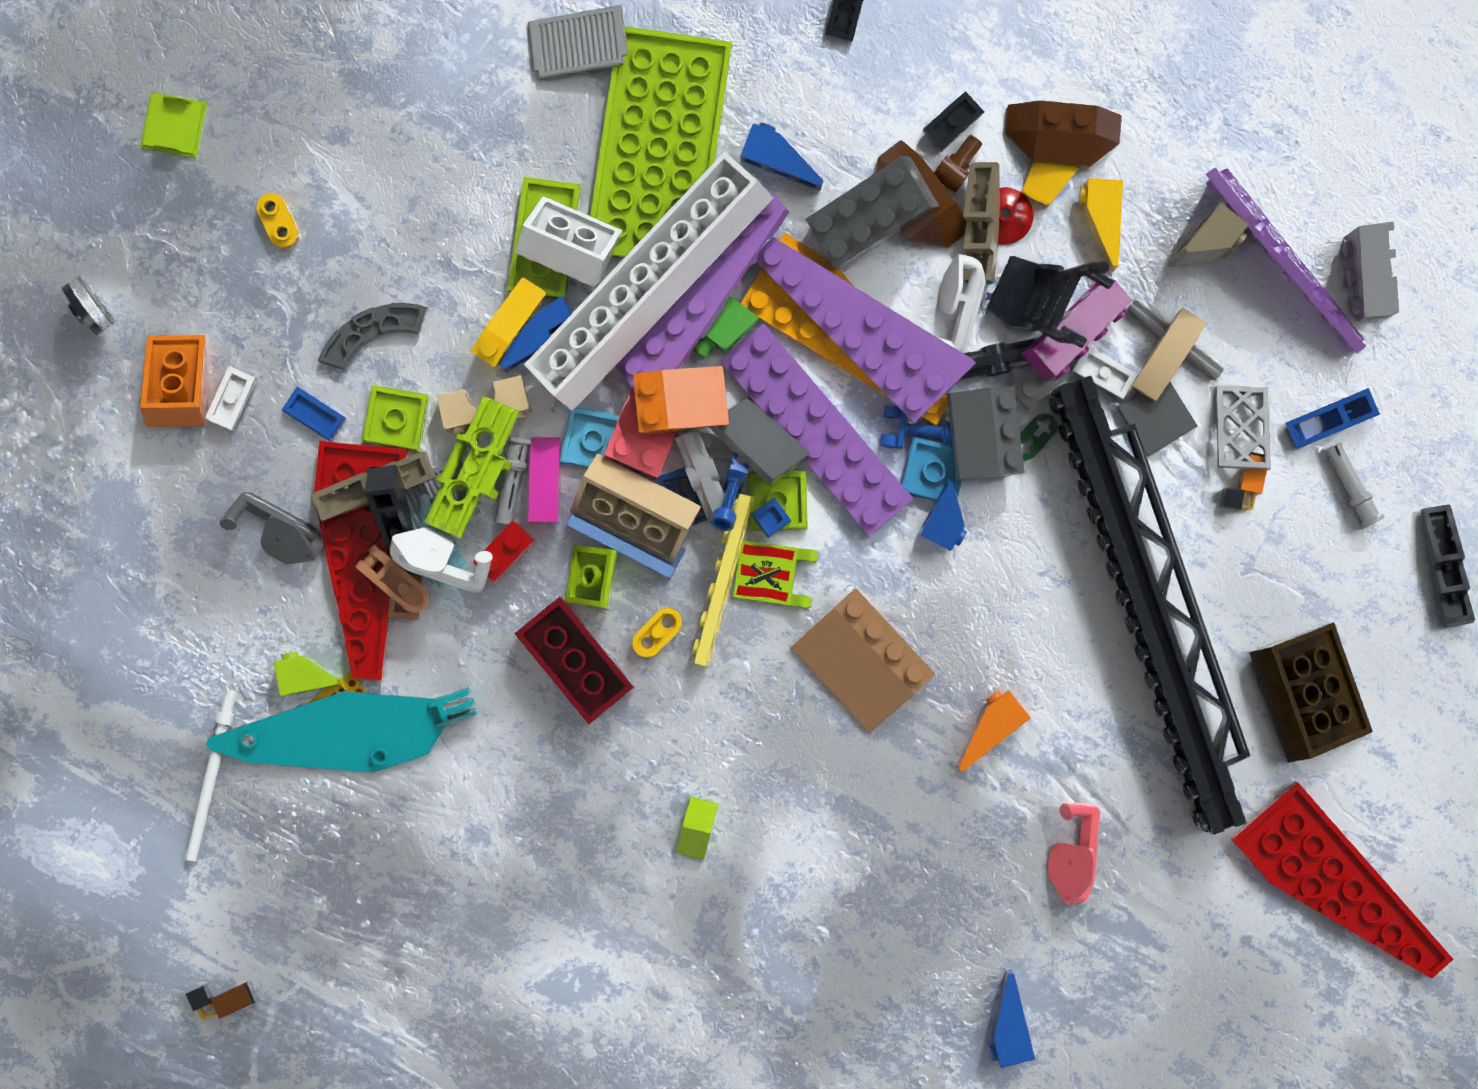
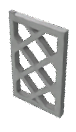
M1217 385L1218 468L1271 470L1268 387ZM1223 393H1232L1238 399L1229 409L1223 405ZM1251 394L1262 395V408L1259 410L1247 400ZM1240 404H1243L1254 414L1245 423L1241 422L1232 413ZM1226 417L1239 427L1230 437L1224 433L1223 420ZM1257 418L1263 423V436L1261 438H1258L1248 428ZM1242 431L1255 442L1245 452L1233 441ZM1227 445L1240 456L1237 460L1225 461L1224 448ZM1259 446L1264 451V462H1255L1248 455Z

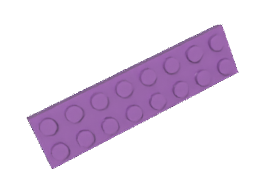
M764 323L720 360L760 409L772 417L810 453L805 462L869 537L914 499Z

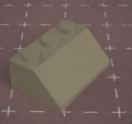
M1220 203L1200 223L1168 264L1172 267L1214 263L1219 257L1224 260L1245 240L1247 235L1243 232L1249 224Z

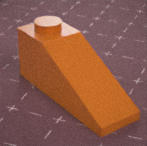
M999 689L986 699L988 705L982 709L956 765L960 772L969 768L1031 718L1009 690H1005L1002 693Z

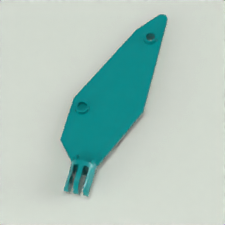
M469 687L438 698L343 691L208 738L206 745L212 751L247 763L374 773L429 754L446 725L478 715L479 713L477 708H471L450 715L475 704L473 697L447 704V702L469 695L471 693ZM245 735L253 736L254 742H247Z

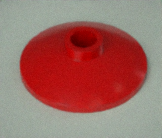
M1000 187L998 244H1013L1020 241L1029 232L1033 223V208L1028 198L1020 191L1009 187ZM1003 209L1009 210L1011 217L1008 219L1003 218L1001 211Z

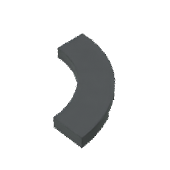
M391 303L366 309L351 317L348 322L333 333L324 346L318 362L347 372L355 355L372 340L392 333L420 335L429 308L411 303Z

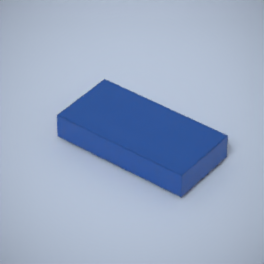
M298 386L282 408L283 412L332 442L347 419Z

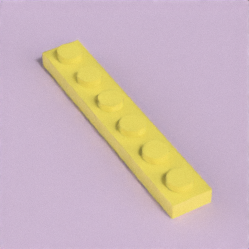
M740 494L739 498L735 500L733 512L736 514V522L732 530L724 532L722 543L726 544L724 554L719 555L716 561L715 572L719 573L716 584L711 583L708 591L707 600H711L708 612H703L700 620V628H703L700 640L696 639L692 650V656L696 657L695 664L710 666L754 503V497Z

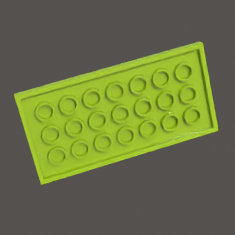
M625 26L628 55L623 57L625 61L623 65L612 67L590 217L622 230L611 257L625 258L715 162L732 51L731 41Z

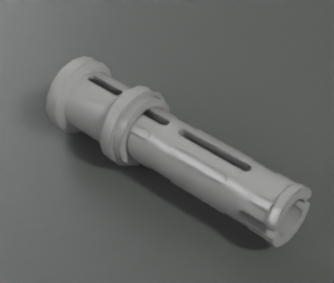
M511 436L507 440L505 459L512 463V467L509 472L504 470L494 522L507 525L513 520L521 472H525V469H527V464L525 463L527 448L532 443L531 440Z
M1340 442L1326 449L1325 453L1328 455L1350 497V500H1348L1349 507L1354 508L1361 521L1360 527L1364 529L1384 519L1385 516L1379 513L1372 500L1373 493H1370L1369 490L1366 491L1342 446L1343 444Z

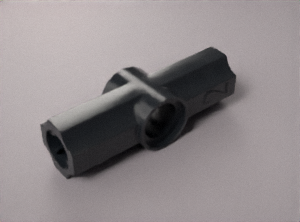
M1037 338L1010 344L1005 342L982 347L978 351L963 353L972 358L976 364L960 380L983 375L987 377L1011 372L1015 368L1030 366L1022 353Z

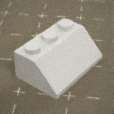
M543 196L522 226L515 253L524 256L528 260L545 265L556 272L575 278L581 283L596 287L606 270L622 230Z

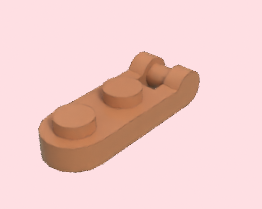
M374 544L369 549L370 554L364 561L360 560L355 567L405 610L413 613L424 611L430 603L429 591ZM378 561H381L385 566L377 573L372 568Z

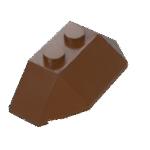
M1043 100L1008 104L1005 135L1033 163L1090 168L1120 144L1122 115L1100 106Z
M900 140L878 157L876 172L900 156H910L940 206L901 232L908 241L949 248L965 236L967 222L963 218L957 202L924 159L904 141Z

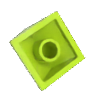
M574 545L565 601L609 609L618 551Z

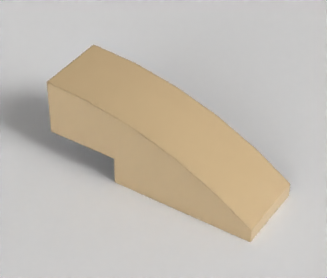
M1182 307L1175 314L1163 336L1158 340L1130 387L1156 402L1207 323Z

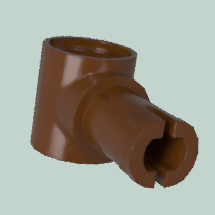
M969 135L955 154H951L950 157L946 156L934 172L941 183L954 193L959 190L968 177L969 163L981 148L982 142L975 136Z

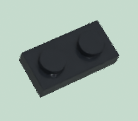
M964 91L923 128L922 132L943 152L984 115L985 111Z

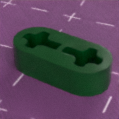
M1042 413L1037 415L1020 433L1022 444L1027 442L1029 438L1034 441L1029 446L1030 455L1027 453L1023 454V462L1032 459L1057 431V422L1050 414ZM1038 420L1040 422L1047 420L1050 423L1048 425L1049 434L1044 431L1038 437L1034 435L1039 428Z

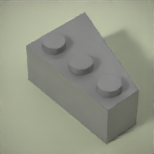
M1394 221L1358 226L1344 236L1345 240L1342 241V252L1344 257L1348 258L1349 269L1346 271V279L1348 285L1352 286L1353 290L1351 310L1353 314H1356L1357 321L1391 317L1399 313L1397 276H1393L1391 258H1396V249H1390L1389 231L1395 230Z

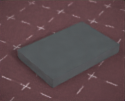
M749 396L728 410L729 425L708 427L769 485H772L806 461L810 455L772 417L761 410Z

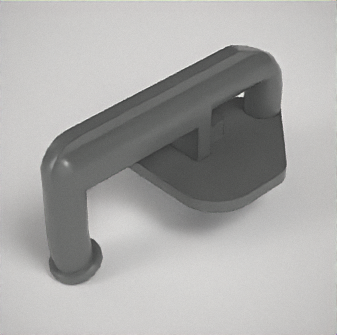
M252 492L242 493L219 521L223 529L234 530L237 527L236 521L244 510L265 520L260 541L261 546L267 554L285 564L314 561L324 546L323 538L313 525Z

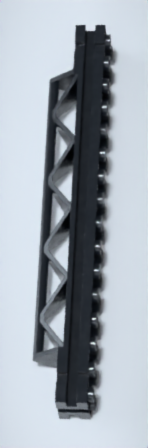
M1092 375L1072 383L1060 385L1051 392L1052 398H1049V405L1054 415L1059 414L1062 425L1058 426L1059 434L1063 442H1068L1071 451L1067 453L1069 463L1073 470L1077 469L1080 480H1077L1079 492L1082 497H1087L1090 506L1086 508L1088 518L1091 524L1096 523L1099 535H1096L1097 544L1101 552H1106L1109 561L1105 563L1107 573L1110 579L1115 578L1118 590H1115L1116 599L1120 607H1125L1128 616L1124 618L1126 628L1129 634L1134 633L1137 645H1134L1135 654L1139 662H1144L1147 671L1143 673L1145 683L1149 690L1153 689L1156 697V700L1153 701L1154 709L1158 717H1163L1166 726L1162 729L1164 738L1168 745L1172 744L1175 752V755L1172 756L1173 764L1178 773L1182 772L1185 781L1182 784L1183 793L1187 800H1192L1194 803L1195 811L1191 812L1194 824L1197 828L1201 827L1202 831L1212 835L1224 832V829L1232 826L1238 827L1247 824L1240 801L1237 800L1228 767L1251 755L1136 424L1114 430L1110 429L1104 409L1101 408ZM1127 434L1134 457L1112 440V438ZM1114 456L1138 471L1139 480L1131 502H1129ZM1144 489H1146L1162 537L1138 519ZM1141 535L1165 549L1167 559L1158 582ZM1172 569L1176 575L1190 618L1166 600ZM1169 615L1193 630L1195 638L1186 661H1184ZM1200 650H1202L1218 699L1194 681ZM1197 695L1220 709L1223 718L1213 742ZM1230 731L1237 753L1224 756L1228 732Z

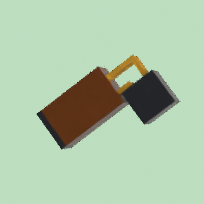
M251 980L214 997L208 984L186 993L192 1010H198L202 1021L216 1014L219 1019L259 1000ZM206 1006L209 1008L214 1006L216 1012L206 1016L202 1007Z

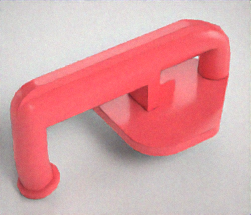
M1063 803L1059 809L1062 818L1071 820L1073 816L1082 817L1079 845L1057 843L1051 848L1048 861V876L1065 904H1081L1088 899L1095 881L1100 810L1094 804Z

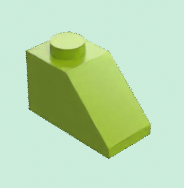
M298 651L281 654L282 660L274 661L280 696L342 685L340 677L310 657L299 656Z

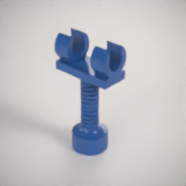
M884 406L883 418L900 419L898 436L881 434L880 446L902 449L905 434L937 436V438L940 437L944 440V444L953 445L950 421H947L941 427L911 424L906 422V415L897 406Z
M736 453L732 457L731 466L726 475L723 487L726 493L722 507L715 509L711 524L716 529L722 531H730L734 528L736 514L733 512V507L737 494H740L750 467L747 463H738V455Z

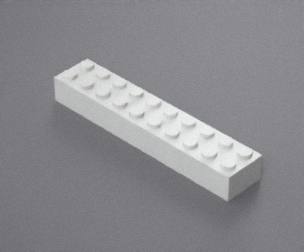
M724 152L524 365L555 398L573 411L772 201V195L756 178Z

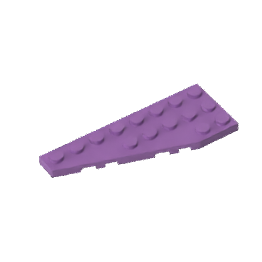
M1226 164L1216 166L1206 174L1209 178L1206 184L1216 196L1222 195L1228 202L1225 206L1249 224L1247 227L1249 233L1254 239H1258L1265 246L1264 251L1274 263L1278 262L1283 267L1284 271L1282 273L1292 286L1297 284L1310 304L1315 305L1321 311V317L1330 328L1334 327L1340 333L1339 340L1348 351L1353 349L1356 353L1367 347V341Z

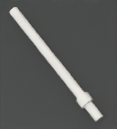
M227 688L225 690L221 711H217L215 719L217 723L215 735L228 731L229 726L233 724L235 714L232 712L237 695L236 690ZM212 750L185 859L189 861H197L222 757L221 753Z

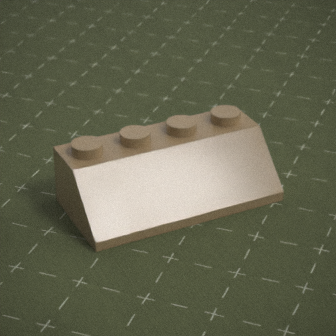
M597 453L582 478L570 512L673 564L701 506Z

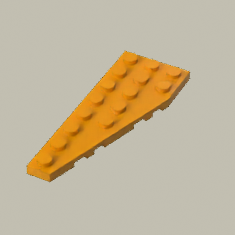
M785 232L783 233L779 241L853 285L839 268L834 269L828 258ZM762 268L740 304L758 316L759 320L888 397ZM944 394L921 418L936 426L948 407L947 395Z

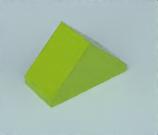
M690 796L676 853L704 860L719 803Z

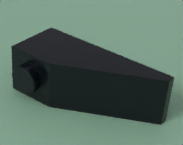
M397 465L368 469L365 495L389 556H391L390 545L392 537L396 534L414 530L405 487Z

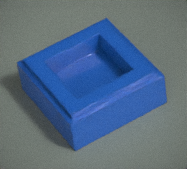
M773 498L751 514L767 538L792 522L776 498Z

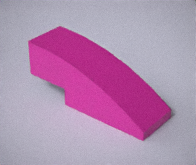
M531 437L528 522L559 523L560 437Z

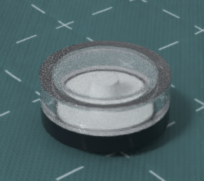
M80 274L62 287L66 298L70 302L68 307L72 314L81 324L85 323L94 334L98 335L116 323L104 298L83 275Z

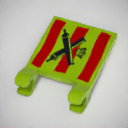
M743 540L738 559L733 598L810 608L812 604L811 597L792 594L797 560L815 563L818 560V552L811 549Z

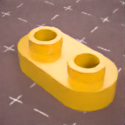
M267 193L261 196L257 202V212L270 240L281 249L294 247L299 240L300 234L286 202L275 193ZM275 203V209L268 212L266 210L267 205ZM286 228L288 230L287 235L283 238L279 237V231Z
M672 608L660 609L634 635L632 641L634 651L642 657L655 656L680 631L682 627L680 614ZM665 617L673 619L672 627L665 628L662 621ZM646 637L651 638L653 641V645L649 649L642 646V640Z

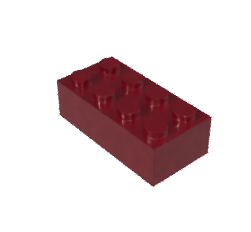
M560 596L514 633L588 725L635 688L630 679Z

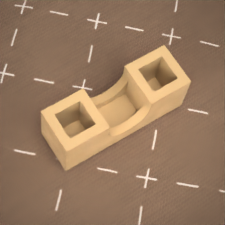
M521 375L493 382L495 389L494 400L520 411L516 421L525 419V413L532 412L524 378ZM462 389L437 395L444 430L452 432L453 435L457 433L465 434L477 411V408L473 407L470 403L468 392Z

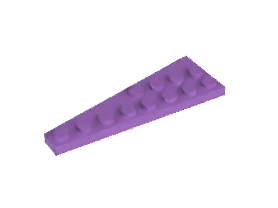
M769 189L767 191L772 195V201L615 366L633 388V373L680 369L682 364L686 365L690 359V352L700 338L703 339L725 308L727 305L725 301L734 288L738 289L742 283L740 279L751 264H755L758 259L757 254L766 241L772 239L789 214V210Z
M772 237L757 254L758 259L756 262L913 423L924 415L976 364L972 358L778 239Z

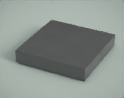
M1171 382L1168 383L1156 402L1143 394H1139L1117 408L1127 425L1136 424L1147 457L1198 427Z

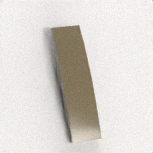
M970 162L963 218L967 221L963 249L967 252L966 256L973 257L982 264L986 284H994L1000 212L999 163ZM965 269L963 280L968 284L971 270Z
M421 451L400 461L384 465H397L405 491L436 479L426 451ZM363 472L311 494L321 521H326L369 505L365 495L367 473Z

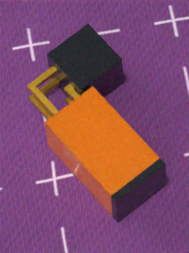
M1251 452L1248 455L1255 462H1264V454ZM1241 469L1237 490L1224 488L1219 508L1240 511L1241 509L1253 510L1256 495L1263 493L1267 471ZM1247 493L1251 494L1249 506L1242 505Z

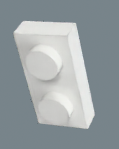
M1087 346L1089 351L1078 359L1072 372L1081 378L1092 375L1095 386L1123 400L1137 373Z
M228 366L205 419L234 431L257 378Z

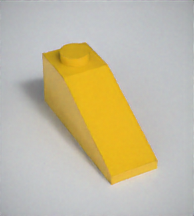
M1088 178L1084 186H1080L1079 204H1083V214L1103 260L1109 265L1108 271H1115L1119 266L1123 180Z
M522 277L486 325L470 352L494 368L501 366L508 348L519 332L531 320L547 292L527 278Z

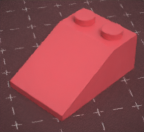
M631 387L602 456L623 467L656 480L659 477L677 431L643 435L639 433L635 390Z

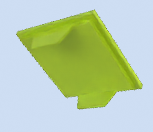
M151 92L140 148L197 158L208 103Z

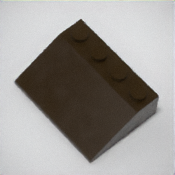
M1334 622L1249 652L1288 763L1312 759L1373 732Z

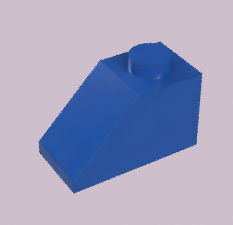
M947 480L920 528V535L951 551L954 545L960 546L967 531L964 530L965 523L953 482Z

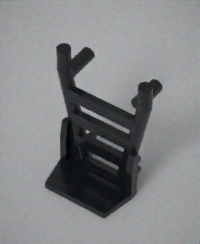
M1010 256L986 308L1011 329L1037 330L1058 343L1074 344L1079 348H1083L1087 342L1086 337L1066 326L1058 329L1062 317L1081 277L1086 276L1106 289L1112 287L1114 279L1104 274L1109 270V265L1105 261H1091L1064 270V267L1060 265L1038 264Z

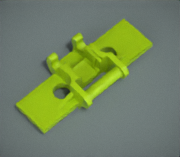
M483 396L466 434H456V444L441 476L437 475L435 481L442 485L424 523L461 539L481 495L483 494L496 501L499 492L495 490L494 485L501 470L509 472L512 467V463L500 455L520 414L519 410ZM483 433H489L492 436V442L486 448H482L478 442L480 435ZM467 445L471 446L472 448L457 479L452 480ZM463 489H467V495L463 500L455 501L453 499L455 490L460 492Z

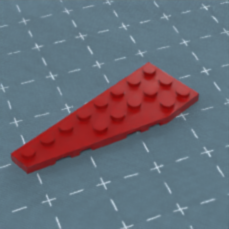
M319 441L314 493L363 472L367 473L368 469L407 458L408 450ZM367 505L326 521H321L318 514L319 527L325 545L326 559L334 596L337 600L340 623L344 632L352 678L383 680L390 617H388L390 596L355 567L360 560L364 561L370 554L369 549L374 544L389 556L371 507ZM378 561L372 569L379 573L385 565Z
M1298 782L1292 783L1230 838L1268 883L1427 977L1434 978L1454 960Z

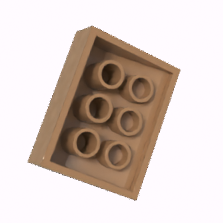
M857 588L850 592L791 647L869 733L935 675L930 667Z

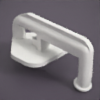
M957 254L944 273L938 295V306L946 314L953 315L957 309L958 302L961 301L951 341L941 340L964 353L969 345L986 280L982 264L977 259ZM963 269L971 270V274L964 294L961 293Z
M427 527L396 534L392 537L390 545L392 559L405 570L473 593H479L484 589L492 560L490 552L481 551L475 555V561L477 562L475 574L447 565L454 547L453 539L443 532Z

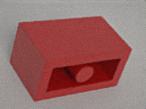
M514 520L484 550L492 554L488 578L496 584L537 543Z

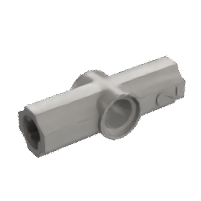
M695 430L675 439L686 464L685 470L693 491L697 492L707 520L712 519L715 509L722 507L725 494L719 483L721 479L712 457L709 458L699 430Z

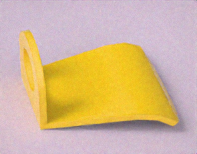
M1033 163L1021 193L1049 207L1080 167Z

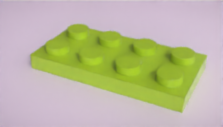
M530 177L523 178L507 288L508 292H512L520 279L525 277L546 291L545 297L558 299L562 296L565 300L568 275L556 272L538 262L528 260L524 256L515 253L522 226L541 198L544 196L578 211L581 184Z

